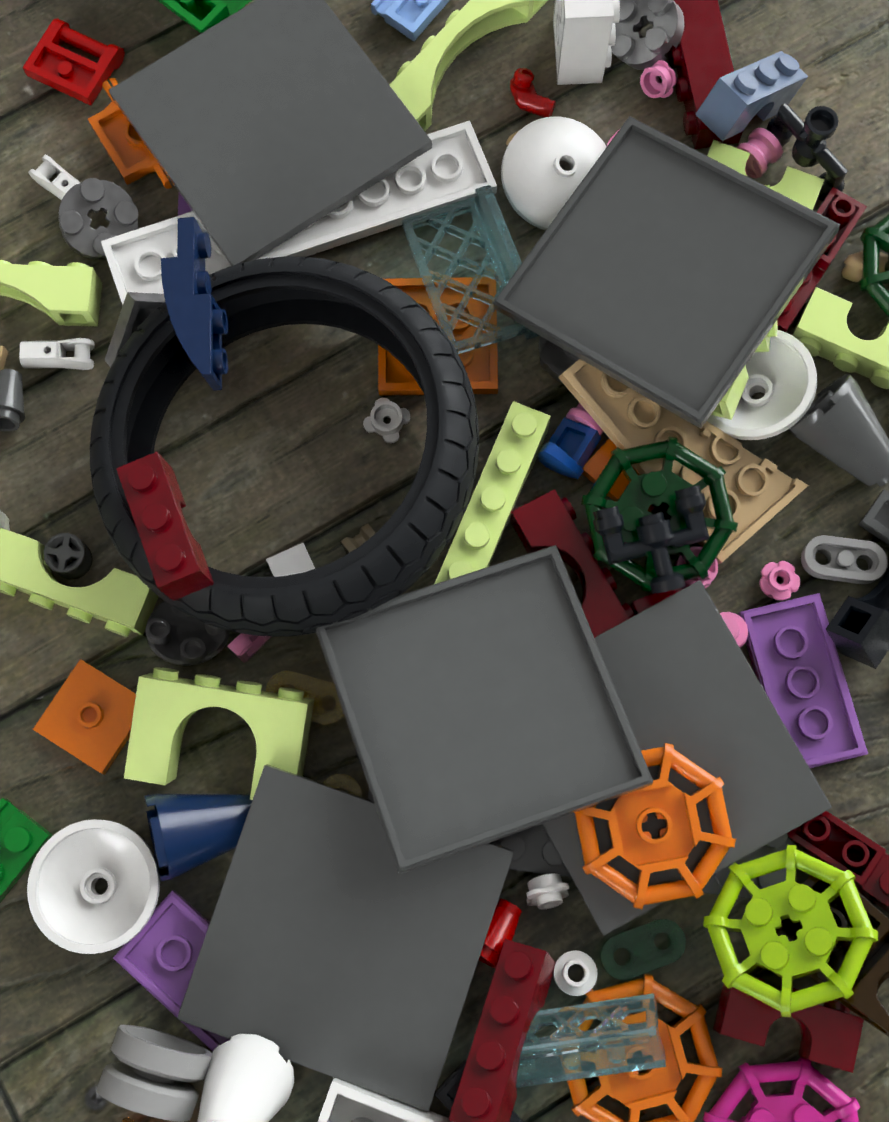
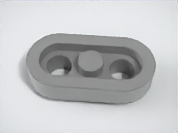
M821 535L813 538L803 548L801 563L805 571L815 578L855 584H869L881 577L886 571L887 556L878 544L871 541ZM815 554H824L827 558V565L819 564L815 559ZM858 558L864 559L868 564V570L859 569L856 560Z

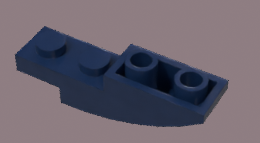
M195 217L178 218L177 257L161 258V277L165 303L171 323L188 357L213 391L222 390V375L228 373V358L225 349L222 348V335H226L228 332V320L225 309L219 308L211 294L210 276L208 271H205V258L211 257L210 237L207 232L203 233Z

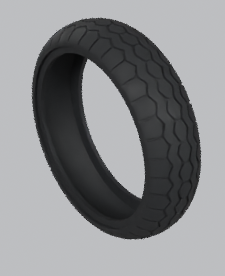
M295 256L258 259L233 265L209 275L211 294L219 308L225 309L227 314L228 332L226 335H222V348L249 334L284 325L314 324L341 328L359 334L390 352L412 374L422 389L427 408L425 448L413 484L392 517L375 535L360 547L336 561L313 570L279 577H251L222 572L208 567L214 582L213 585L174 601L160 591L155 583L116 468L154 453L157 434L169 404L187 378L197 369L177 337L165 302L153 311L130 336L106 376L97 400L91 428V479L100 516L114 546L136 576L164 601L188 616L206 624L236 633L273 637L307 635L316 633V628L357 617L368 612L367 609L370 607L373 610L394 597L400 596L426 573L438 559L457 530L471 496L478 465V415L473 390L456 349L438 323L405 292L370 272L341 262Z

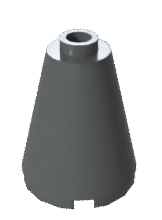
M844 374L817 394L819 398L811 404L801 420L789 428V431L800 441L865 485L872 486L877 483L881 487L889 482V439L856 379L850 374Z

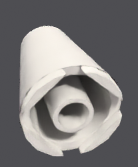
M237 1034L231 1036L229 1041L221 1045L219 1044L212 1052L205 1075L197 1122H269L286 1104L295 1083L293 1066L290 1060L286 1063L278 1053L280 1047L273 1041L255 1034Z

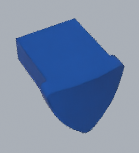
M564 417L549 442L545 443L539 451L538 459L545 467L554 472L579 479L584 471L582 468L601 440V436L597 430Z

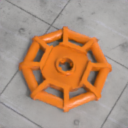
M664 743L663 747L641 750L647 767L659 765L658 777L653 780L652 785L617 797L609 811L595 808L597 805L574 812L584 859L582 869L585 874L591 873L632 902L633 908L643 909L644 905L692 896L696 899L704 895L702 890L730 847L735 848L736 839L732 838L722 791V786L725 783L721 777L715 778L677 752L673 744ZM670 768L698 786L699 789L689 796L668 781ZM704 798L707 800L713 834L701 831L696 804ZM655 812L657 819H664L666 822V827L659 830L660 837L652 838L650 832L642 830V823L647 821V814ZM593 817L605 819L608 823L612 847L601 854ZM700 840L710 842L711 845L691 873L685 864L689 853ZM619 855L638 868L640 871L637 884L607 863ZM676 868L683 879L648 886L650 873Z
M645 973L642 978L598 990L591 989L586 993V998L562 1042H557L556 1052L560 1053L573 1102L571 1110L576 1117L582 1115L591 1122H626L597 1104L603 1097L609 1095L629 1108L627 1122H639L641 1110L667 1104L673 1114L646 1122H695L717 1077H722L723 1070L722 1067L718 1066L704 1017L707 1011L702 1004L695 1005L655 981L653 975ZM639 997L641 999L638 1012L616 1018L606 1008V1006ZM652 1000L681 1016V1020L671 1027L651 1015ZM597 1013H599L607 1024L600 1033L594 1048L580 1046ZM689 1028L699 1063H691L686 1060L680 1035ZM640 1047L643 1053H650L652 1061L645 1063L646 1071L643 1073H638L635 1066L628 1067L627 1059L633 1056L632 1050ZM579 1057L593 1059L600 1085L589 1093ZM686 1073L697 1074L698 1076L682 1107H680L674 1099L677 1092L676 1088L681 1079H684Z

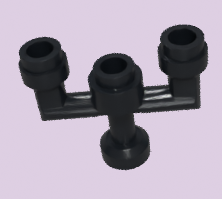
M782 104L776 117L769 121L766 130L770 131L778 139L781 146L788 143L792 135L795 136L796 141L792 148V157L799 166L812 167L819 163L826 170L819 177L825 179L818 195L819 200L824 201L833 187L842 192L845 186L844 178L848 170L827 148L825 140L834 134L838 126L839 120L835 111L826 106L814 107L808 112L803 122L788 104Z
M700 485L675 491L676 509L684 515L686 528L672 531L670 520H665L663 512L639 517L640 526L636 527L639 540L625 544L621 533L624 520L618 506L594 511V528L602 536L609 565L643 557L647 551H651L656 577H653L650 581L652 594L686 586L683 575L679 572H673L667 546L671 545L674 548L710 539L703 513L706 500L704 493H701Z

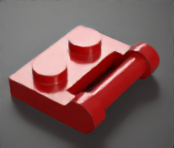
M55 18L22 68L28 77L92 106L103 88L104 81L109 79L113 70H117L121 66L125 52L123 48L115 44L106 45L70 28L67 22ZM67 43L100 59L96 63L59 46V44Z

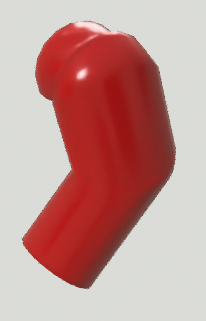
M527 68L517 69L514 72V78L510 80V90L516 105L524 111L543 118L551 117L556 101L536 93L532 83L534 74L531 70Z

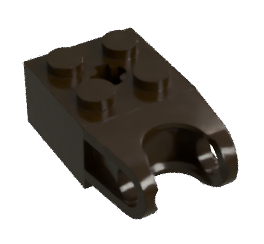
M811 875L803 883L820 894L830 886V884ZM859 893L873 929L878 931V941L873 942L852 987L854 994L847 1000L844 997L835 1000L889 1037V1014L879 1001L877 995L881 984L889 979V918ZM839 895L829 904L836 924L840 928H853ZM790 918L782 920V927L776 929V933L778 936L786 935L789 942L797 940L796 932L803 927L800 922L793 923ZM838 940L836 946H834L828 965L836 973H838L852 941ZM820 971L809 975L818 984L828 981Z

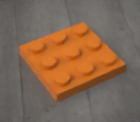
M496 277L384 279L413 298L445 332L464 365L473 394H498L497 310H495L493 305L497 298ZM378 345L379 396L424 395L422 389L405 366L390 352Z

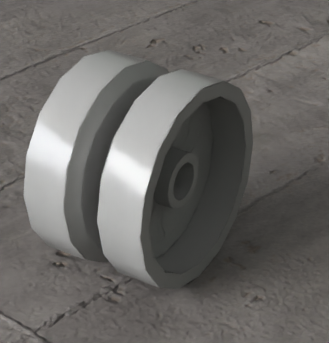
M120 1025L110 1050L121 1063H112L105 1066L96 1092L109 1102L136 1113L169 1121H190L199 1093L188 1082H197L205 1078L212 1053L194 1042L162 1031L135 1025Z

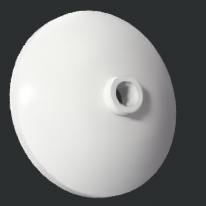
M545 117L524 126L516 133L507 146L501 165L503 189L513 209L531 225L546 230L606 149L605 143L591 128L579 121L566 117ZM559 161L568 162L571 170H563L560 167Z
M777 330V336L770 337V351L754 352L747 362L746 369L749 379L732 420L710 415L707 421L724 433L740 440L766 439L781 434L794 426L810 408L817 389L816 367L808 349L794 336ZM758 392L765 394L760 399L751 398L755 393Z
M84 820L58 831L42 846L36 855L28 877L27 897L29 908L35 923L42 933L59 947L82 954L103 953L128 943L147 925L157 905L160 892V876L152 850L135 831L113 821ZM104 878L108 883V888L105 893L100 895L95 890V883L98 879Z

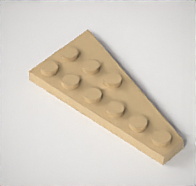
M581 359L576 361L558 377L616 447H619L621 450L665 441L670 436L677 438L678 443L718 468L723 467L726 472L723 476L734 522L738 523L737 532H732L716 557L718 564L725 561L809 486L798 478L792 479L777 469L778 466L768 459H761L746 450L741 442L724 433L708 421L700 429ZM663 458L632 464V466L640 475L661 471ZM676 460L673 461L672 472L690 484L694 485L703 479ZM708 485L701 490L706 500L703 513L706 518L716 519ZM708 529L709 537L714 531L713 529ZM707 540L698 542V544L703 547Z

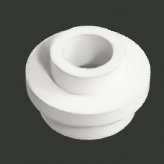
M577 950L562 954L556 961L553 973L558 988L571 996H581L588 993L594 987L598 975L593 959L588 954ZM573 964L581 966L584 971V976L579 982L572 981L568 976V969Z

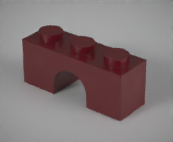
M158 452L116 468L157 588L174 601L213 585L214 582L201 546L194 539L183 516L181 508L186 507L173 468Z
M754 977V978H756V979H758V980H760V981H762V982L765 983V980H764V979H760V978ZM723 983L713 1030L722 1035L764 1047L770 1026L782 1016L780 1011L734 987L728 989ZM836 1000L825 1002L823 1006L815 1005L793 1012L791 1017L798 1023L802 1035L798 1055L810 1061L853 1073L864 1020L850 1014L851 1011Z

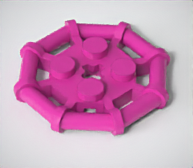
M800 1057L798 1061L749 1065L745 1062L738 1066L740 1071L711 1110L704 1112L702 1120L704 1122H835L840 1119L841 1122H859L857 1110H859L860 1105L856 1097L850 1098L814 1068L810 1060ZM792 1080L789 1093L765 1095L759 1084ZM807 1084L832 1107L822 1113L818 1112L802 1098L805 1085ZM750 1089L755 1100L750 1105L752 1108L746 1116L743 1115L739 1121L728 1118Z

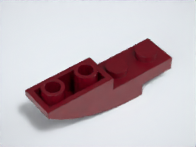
M834 187L817 210V213L840 224L839 232L777 319V330L787 332L867 208L866 205Z
M828 811L787 833L788 838L808 855L844 872L850 870L856 876L854 883L858 892L889 913V855L885 853V848Z

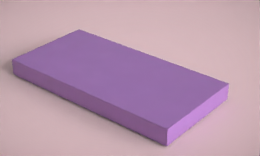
M820 593L739 612L737 615L744 619L748 627V637L745 643L754 673L809 768L867 755L868 751L836 645L826 631L829 622Z
M172 890L154 910L152 917L142 931L126 943L113 959L177 1018L210 922L175 890ZM182 1022L212 1051L219 1044L221 1045L230 1040L229 1038Z

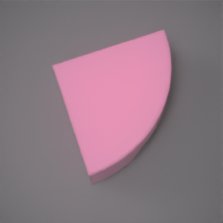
M241 633L227 647L244 663L272 636H254Z

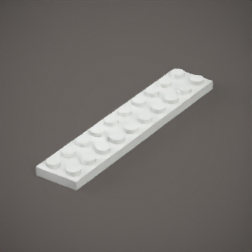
M470 120L427 134L432 140V148L258 259L288 256L307 257L496 194L497 184ZM193 211L101 241L122 305L127 292L164 294L161 277V258L177 257L178 218L195 217L203 233L207 232ZM209 235L211 257L205 258V271H208L210 275L231 265Z

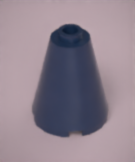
M151 794L144 796L146 806L154 805L155 808L154 810L146 811L155 859L158 860L159 868L166 866L164 869H159L160 882L171 880L235 849L252 803L250 794Z

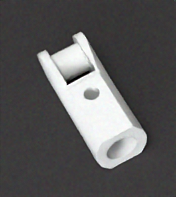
M46 154L42 157L43 163L36 170L31 169L28 172L40 186L57 196L60 200L63 199L70 188L81 183ZM56 173L58 176L50 182L49 179Z
M86 338L21 341L20 363L24 369L65 368L89 370L94 367V361L90 359V350L95 348V342ZM66 351H74V357H66Z

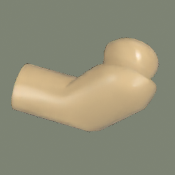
M863 251L851 254L845 259L844 263L846 265L841 272L845 279L853 282H859L862 279ZM882 252L879 253V273L885 272V263L888 261V254Z

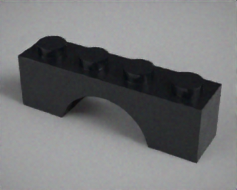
M889 566L881 581L870 593L860 598L848 596L826 628L841 654L874 669L878 667L889 651Z

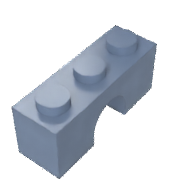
M782 51L720 77L695 115L724 141L744 131L755 115L763 121L777 115L780 106L790 103L808 76L799 68L800 66L796 59L788 54H784Z

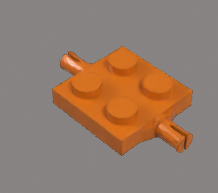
M109 78L112 87L119 84L116 78ZM105 80L102 87L112 102L103 111L88 118V121L125 183L129 185L149 173L156 172L163 186L166 189L172 188L166 176L167 174L111 97L109 92L111 86Z

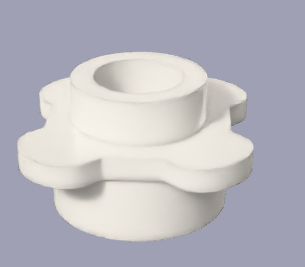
M379 398L376 400L370 416L364 419L363 425L368 433L375 432L381 435L386 443H395L399 439V431L402 426L410 422V412L406 408L400 409L396 403L388 398ZM386 417L391 419L388 424L383 422Z
M560 874L541 875L527 883L529 892L526 893L528 898L526 900L527 905H537L538 909H550L563 903V898L569 896V885L562 882Z

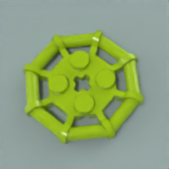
M787 845V849L742 864L734 862L728 867L730 873L709 916H704L703 927L707 928L724 975L722 982L728 989L734 987L780 1011L782 1017H791L793 1012L844 997L846 1000L854 994L852 987L873 942L878 941V931L873 929L854 883L856 876L850 870L844 872L797 850V845ZM786 868V881L759 889L751 880ZM797 869L830 884V886L820 894L808 885L797 883ZM742 887H744L752 896L746 905L745 913L741 920L729 919L728 916ZM839 895L853 928H840L836 924L829 904ZM790 918L793 923L800 922L803 928L796 932L797 940L789 942L786 935H777L776 929L782 927V920ZM727 931L742 932L750 956L740 964ZM838 940L852 941L840 969L836 973L828 965L830 954ZM757 966L772 971L782 978V990L780 991L754 978L749 973ZM820 971L828 980L827 982L793 992L794 979Z

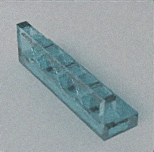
M654 993L539 1010L531 1022L523 1044L517 1071L516 1088L666 1067L665 1050L658 1030L657 1002ZM646 1011V1022L628 1025L622 1022L630 1013ZM597 1018L602 1021L594 1030L582 1031L578 1028L585 1020ZM554 1025L558 1028L547 1037L539 1038L534 1035L543 1026Z

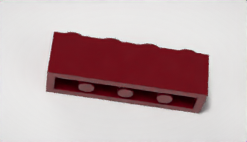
M674 0L684 15V32L678 46L675 48L672 45L668 55L671 68L677 69V99L679 102L684 101L686 110L683 115L686 136L691 135L694 149L709 148L713 140L727 145L739 143L743 131L722 141L695 115L718 79L734 72L718 0Z

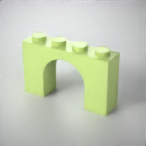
M155 667L153 673H148L138 678L124 779L167 785L175 780L183 732L188 721L202 708L221 707L241 716L254 734L257 752L250 800H253L264 765L268 764L303 777L314 699L303 698L304 691L299 689L280 687L278 693L261 691L262 684L256 682L237 681L235 687L220 684L221 678L217 676L195 674V679L192 680L179 678L178 670Z

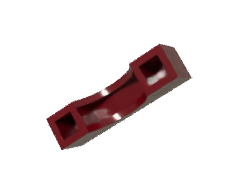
M554 489L511 511L510 523L528 554L554 545L557 546L563 562L573 569L580 580L583 591L582 609L595 638L630 619L635 614L627 603L621 605L614 593L617 585L612 574L606 567L601 569L593 557V554H595L593 541L586 532L580 534L573 521L577 517L571 503L566 497L560 499Z
M507 939L504 940L448 1120L452 1122H510L517 1098L516 1080L523 1044L533 1018L544 1007L556 964L547 951Z

